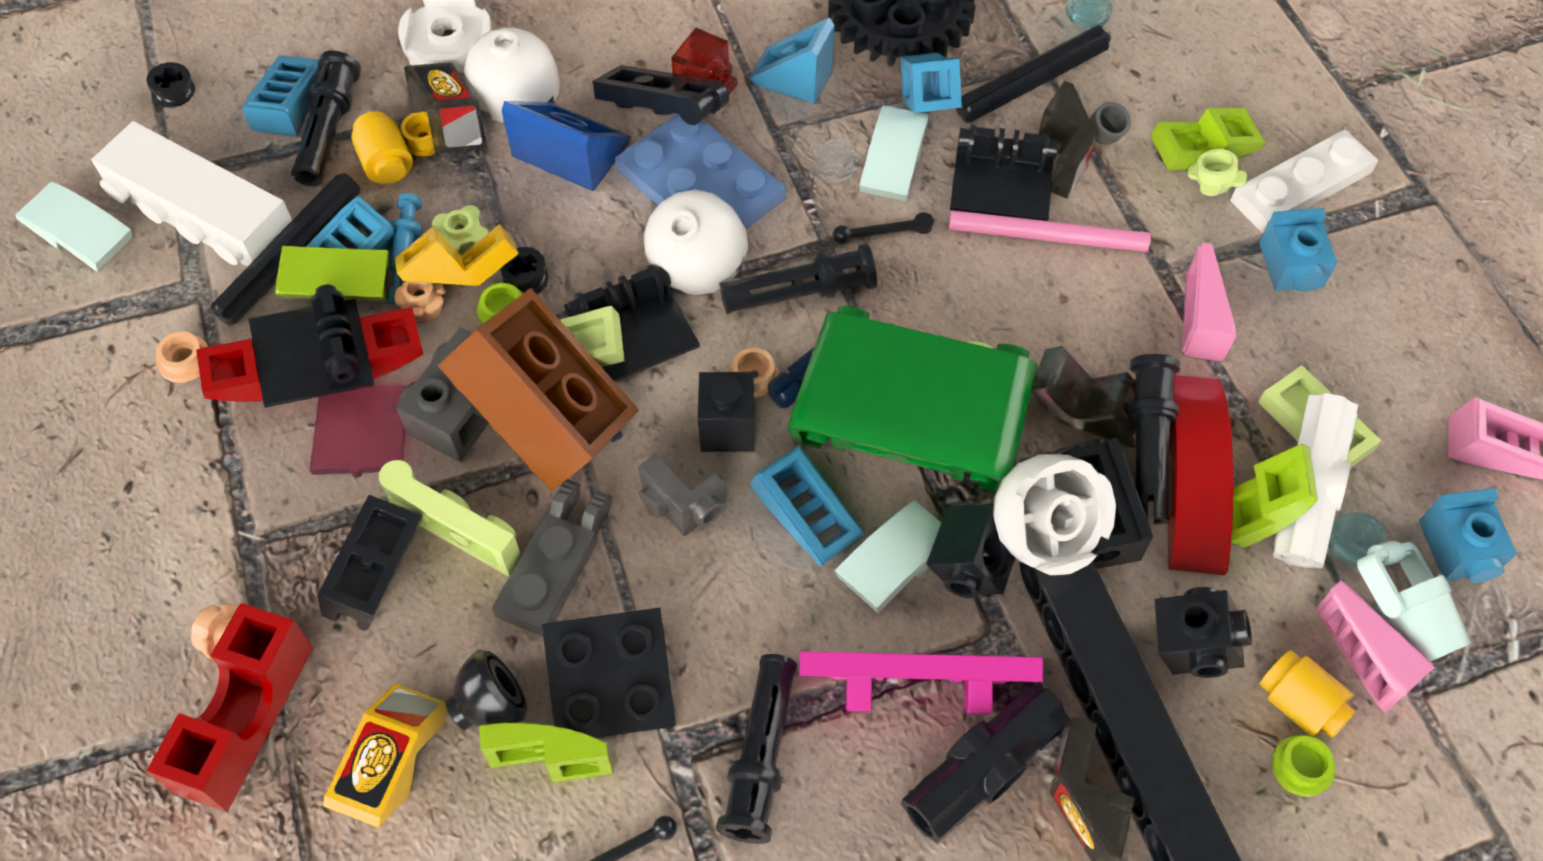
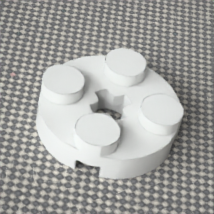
M423 0L424 7L412 13L410 7L399 21L398 36L403 52L409 59L410 66L414 71H416L415 67L449 65L454 72L460 71L464 73L466 56L475 41L486 33L493 31L488 12L485 9L482 11L477 8L474 0ZM445 30H453V34L443 36Z

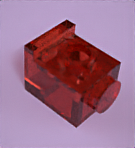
M695 27L671 57L672 73L717 80L725 85L729 95L738 85V78L731 75L732 64L729 63L728 41Z

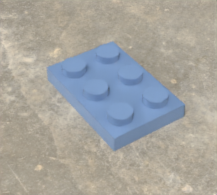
M676 114L615 157L617 171L657 205L677 192L696 189L713 193L733 207L745 229L749 228L786 199V187L704 120L697 125H689L682 120L679 114Z

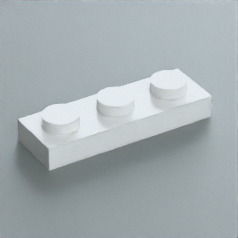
M1344 129L1253 178L1243 186L1235 188L1230 201L1263 234L1273 212L1308 209L1371 174L1379 160Z

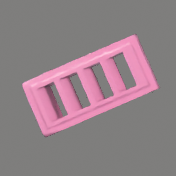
M1202 243L1201 246H1198L1186 273L1181 352H1183V356L1223 361L1236 338L1235 324L1213 245Z
M1476 397L1450 415L1448 419L1449 458L1469 465L1543 479V457L1540 456V445H1543V423ZM1519 440L1522 441V448H1519Z
M1338 582L1316 607L1315 611L1373 700L1384 713L1435 668L1424 655L1345 582Z

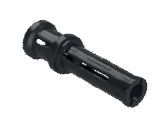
M330 50L320 55L317 65L320 74L317 82L310 86L308 99L312 109L304 129L298 155L291 170V176H295L294 180L302 185L315 187L322 184L339 120L351 108L352 97L350 90L352 83L359 79L361 67L355 58L341 51Z
M865 243L859 245L857 251L830 257L825 252L820 253L812 258V263L771 271L731 282H720L719 287L725 313L730 314L742 309L779 303L819 293L821 298L829 299L834 298L837 291L864 285L868 290L877 287V272L871 249ZM856 268L855 272L842 275L837 274L839 270ZM812 276L815 278V281L803 282V278ZM792 282V286L757 294L750 293L753 289Z
M1145 354L1136 356L1130 361V370L1132 373H1135L1136 378L1135 400L1129 404L1128 414L1131 416L1132 421L1137 423L1135 487L1147 520L1149 502H1154V525H1159L1170 521V516L1168 515L1170 423L1175 422L1176 417L1179 415V405L1173 400L1174 374L1180 371V361L1169 355Z
M765 654L760 658V669L749 712L740 760L734 761L733 765L729 767L727 780L732 785L726 813L718 818L716 831L721 835L744 843L765 844L771 841L772 828L768 825L773 794L780 791L782 785L781 771L776 767L797 663L791 658L779 654ZM770 698H771L772 701H771V705H770V710H769V715H768V720H767V725H766V730H765V735H764V728H765V723H766V718H767V713H768V708H769V703H770Z

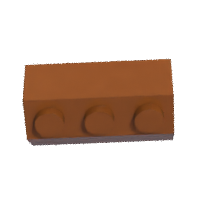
M532 288L477 328L438 365L452 381L453 385L464 394L490 423L491 427L503 437L528 465L529 469L551 491L592 460L639 411L635 404Z

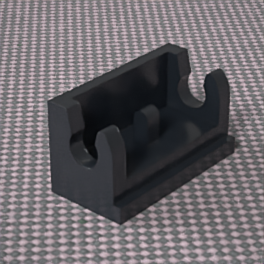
M1118 438L1107 439L1104 443L1077 447L1063 452L1062 455H1069L1091 464L1097 473L1105 475L1112 486L1116 503L1114 527L1109 538L1100 537L1097 546L1091 551V553L1097 555L1093 559L1096 569L1141 561L1153 538V533Z
M368 495L317 595L321 616L336 622L340 615L344 614L355 619L359 629L368 630L423 520V515Z

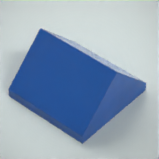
M504 101L501 110L512 157L591 191L596 189L616 162L615 157L624 152L631 138L630 135L551 102Z

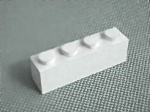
M134 121L91 159L102 177L100 185L110 197L119 203L131 202L138 206L149 219L158 224L163 221L171 224L183 237L194 244L203 242L211 246L221 258L232 265H237L240 262L248 267L292 221L282 199Z

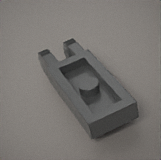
M569 479L562 483L552 500L549 514L545 513L493 605L492 609L495 617L543 636L542 624L556 621L598 542L596 535L609 512L612 496L600 491L594 493L584 511L581 525L578 526L567 520L579 499L581 484Z

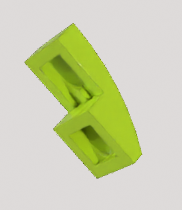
M1207 108L1198 121L1158 122L1150 134L1168 171L1187 170L1192 164L1197 163L1198 158L1203 153L1209 150H1228L1234 153L1237 158L1261 150L1266 143L1246 108Z
M1300 444L1255 464L1256 478L1234 487L1231 543L1242 548L1255 544L1289 526L1306 513L1318 500L1310 448L1308 446Z
M498 723L479 725L480 749L490 768L545 760V766L553 783L613 774V765L607 744L589 735L566 728L542 724Z

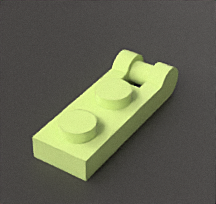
M393 460L381 468L378 479L384 492L388 494L387 497L390 503L423 515V520L420 524L422 528L510 577L521 557L515 538L516 532L510 525L496 516L489 515L485 519L470 511L469 505L452 491L444 489L441 493H438L417 481L411 466L405 461Z

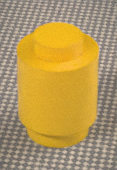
M379 111L368 112L357 118L353 124L351 139L367 178L379 184H391L400 181L410 172L413 166V159L398 124L389 118L388 115Z
M1292 650L1286 652L1271 667L1259 684L1269 693L1267 698L1269 702L1309 736L1315 738L1322 732L1326 733L1330 738H1334L1356 713L1348 705L1354 693L1309 656L1306 655L1300 658Z

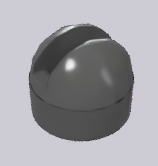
M1105 102L1094 111L1089 120L1094 131V140L1100 144L1109 145L1119 141L1130 130L1131 117L1122 105L1116 102Z

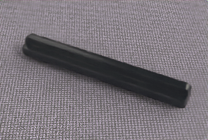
M1096 25L962 95V108H955L957 114L962 117L964 122L971 123L1103 53L1110 47L1109 42L1112 39L1110 32H1106L1102 25Z
M346 173L336 175L211 304V311L219 320L227 325L238 323L276 282L282 246L306 247L349 202L360 194V186L350 175Z

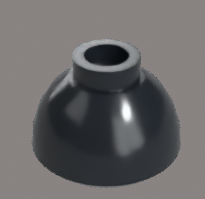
M478 649L467 658L455 679L454 695L445 701L450 717L462 730H467L473 725L479 727V725L519 723L526 718L527 702L518 681L498 656L486 650Z

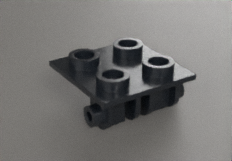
M973 124L970 125V129L960 128L950 210L1049 221L1053 159L1056 158L1058 139H1049V133H1044L1043 135L1024 133L1023 140H1019L1020 130H1014L1013 138L1009 139L1004 138L1005 128L999 129L998 137H994L995 129L976 127Z
M653 264L646 266V270L631 275L629 280L624 275L619 276V284L614 286L610 281L604 282V289L600 287L584 294L578 292L575 294V300L564 305L569 317L612 306L618 312L624 361L602 367L614 382L700 347L699 341L668 288V285L671 284L669 273L661 267L655 268Z
M325 284L316 288L315 294L311 299L312 307L248 318L264 408L375 386L356 299L344 300L343 294L335 286Z
M661 607L542 624L555 727L566 728L593 738L676 726Z

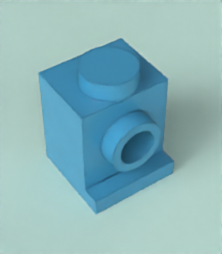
M938 53L900 57L903 105L914 113L962 108L959 58H946Z
M1324 208L1273 212L1259 244L1275 291L1292 289L1310 291L1318 287H1324L1337 265V260L1323 224L1326 217Z
M1495 488L1440 495L1419 520L1441 575L1445 576L1446 580L1468 577L1469 582L1479 583L1494 579L1504 573V566L1517 554L1495 505V502L1499 499Z

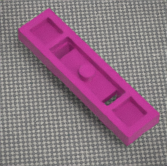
M800 651L799 676L832 677V679L846 680V710L853 712L871 711L872 678H876L878 681H884V678L953 680L956 683H961L964 680V712L970 715H991L993 683L1006 684V681L1043 682V657Z

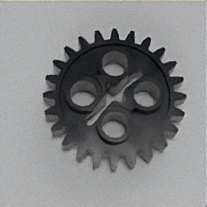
M828 0V18L832 19V22L835 24L834 32H841L840 42L842 44L854 41L853 53L859 54L868 49L870 50L871 62L877 60L880 55L887 56L888 66H893L897 57L931 54L932 52L947 57L948 46L959 48L961 38L969 36L976 5L974 4L975 0Z

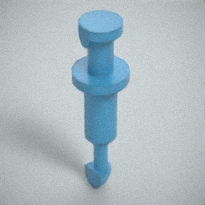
M410 193L399 195L397 208L401 209L400 218L390 222L394 228V240L389 269L394 274L392 289L390 288L387 295L386 304H396L394 294L396 289L402 286V279L396 271L395 257L421 237L423 232L421 225L414 222L416 211L422 208V199Z

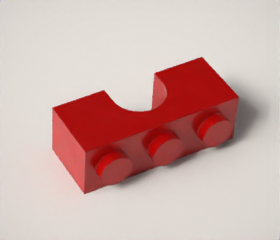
M243 603L238 605L210 656L219 669L218 684L211 702L196 719L178 713L147 768V773L174 794L228 813L314 648L294 620Z

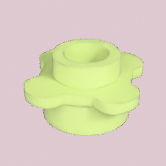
M1213 149L1203 153L1198 158L1197 163L1192 164L1188 168V177L1196 180L1200 184V192L1207 196H1215L1227 192L1232 186L1241 187L1247 182V173L1238 170L1237 156L1231 151L1224 149Z
M472 205L464 206L461 210H454L448 214H438L432 221V226L437 228L460 255L488 234V230L482 227L479 222L481 217L480 210Z

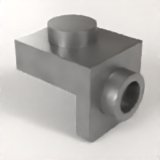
M656 453L638 466L642 490L639 491V496L643 504L655 517L660 518L664 515L684 537L697 526L703 528L710 525L722 513L726 503L725 480L718 472H715L691 490Z

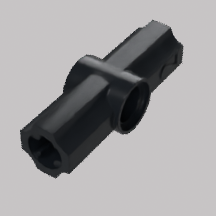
M1032 683L990 722L987 723L985 720H982L975 724L948 751L945 756L947 760L932 773H929L902 799L901 806L908 814L913 825L925 837L930 838L938 845L985 801L991 804L1021 777L1028 768L1027 763L1036 754L1044 750L1045 746L1058 737L1068 726L1071 719L1066 714L1063 703L1048 688H1042Z

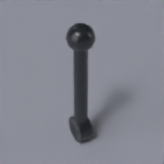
M921 212L915 216L914 220L852 229L845 225H840L834 229L833 239L836 243L844 245L851 238L914 229L918 233L927 234L932 231L934 218L929 213Z
M660 816L655 820L652 828L589 861H617L656 839L669 840L677 832L676 821L670 816Z

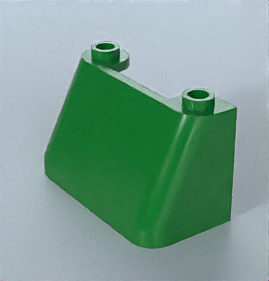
M842 305L839 306L837 312L827 313L787 428L794 443L820 449L821 445L827 444L828 439L831 438L833 447L836 450L845 452V449L848 448L951 474L952 479L963 481L966 471L970 473L969 480L979 483V490L996 494L1003 478L1015 466L1038 367L1036 362L1028 359L1030 352L1022 347L1011 344H998L996 349L871 320L869 319L870 314L852 306Z

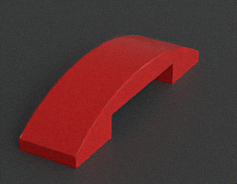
M412 307L360 317L373 379L390 373L423 355ZM252 339L196 349L202 393L205 399L235 402L263 401Z
M1174 375L1173 400L1179 405V415L1176 417L1175 422L1170 423L1173 509L1169 515L1170 521L1167 523L1168 569L1226 575L1229 567L1232 537L1234 473L1231 424L1225 391L1220 379Z

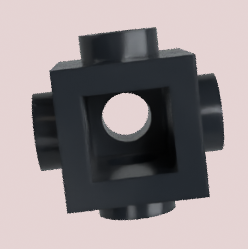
M1196 587L1187 590L1181 596L1155 599L1159 656L1173 675L1191 673L1193 676L1200 678H1215L1227 674L1228 669L1245 667L1243 646L1252 645L1250 620L1246 609H1237L1227 590L1219 591L1211 587Z

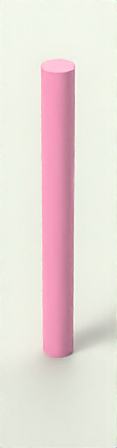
M951 210L948 229L1138 252H1148L1151 240V233L954 210Z

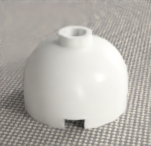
M500 28L490 31L475 41L465 59L464 83L471 95L469 98L470 102L478 112L479 108L489 112L492 120L504 122L501 111L504 101L548 102L552 96L555 101L559 94V74L550 49L530 31L520 28Z
M696 189L677 192L660 202L649 216L643 234L645 254L649 263L653 264L655 268L661 267L669 273L671 279L669 286L673 289L681 290L683 293L694 296L714 293L720 289V282H731L737 275L735 270L741 264L742 257H746L748 250L746 229L733 207L713 193Z
M1039 454L1016 465L1003 478L995 495L993 517L1000 541L1020 562L1048 575H1066L1089 565L1097 556L1091 553V551L1097 546L1100 537L1109 538L1114 527L1116 503L1111 483L1105 475L1097 473L1091 464L1069 455Z

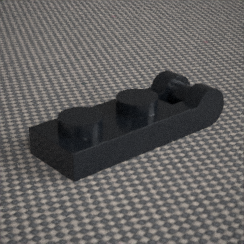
M620 65L592 81L595 99L614 102L619 108L637 106L652 109L653 113L657 115L679 114L682 120L689 125H697L708 118L710 113L717 112L729 102L728 90L725 85L717 80Z

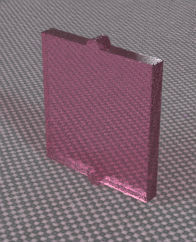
M407 385L371 386L318 397L309 469L312 475L351 473L353 477L359 478L363 473L380 472L381 468L390 461H403L406 430L396 406Z

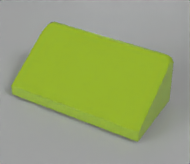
M282 246L275 294L281 298L312 299L317 287L330 284L343 294L344 300L356 299V301L387 302L389 251Z

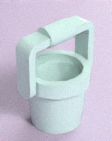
M1389 541L1374 545L1369 548L1366 556L1357 561L1358 569L1377 602L1372 608L1430 662L1472 644L1450 594L1453 590L1445 576L1440 575L1434 578L1420 551L1412 542L1399 543L1397 541ZM1400 563L1413 587L1398 592L1385 569L1386 566Z

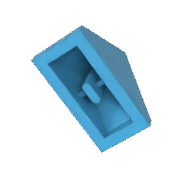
M826 18L766 47L748 79L756 86L815 104L832 73L835 24L829 18Z

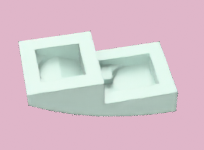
M882 105L859 185L860 192L908 201L916 163L919 161L929 114L914 113L910 110Z
M52 181L16 214L17 220L55 248L59 249L63 246L97 272L133 238L131 229L82 196Z
M912 501L879 527L835 570L837 577L879 614L914 576L919 579L929 569L926 563L941 522L917 501Z

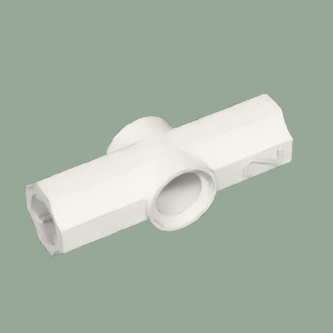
M1328 393L1308 396L1298 445L1304 444L1310 448L1318 500L1300 518L1276 533L1273 545V558L1279 559L1286 564L1302 568H1323L1335 511H1340L1351 465V462L1346 460L1358 416V404L1347 400L1346 397Z

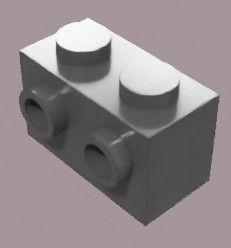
M459 327L448 342L442 343L436 349L431 364L417 381L411 382L404 389L396 406L408 435L459 462L489 424L483 415L438 367L451 352L472 334Z

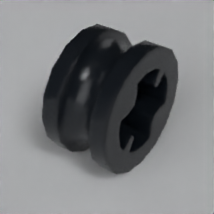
M167 62L159 64L151 69L146 78L153 100L162 107L174 108L187 103L195 92L189 70L179 63ZM174 82L173 87L169 88L170 83Z
M518 247V255L500 268L503 282L515 286L522 293L532 288L538 295L546 288L549 280L544 256L532 247ZM521 269L523 272L516 276L515 272ZM533 269V274L528 276L526 273Z

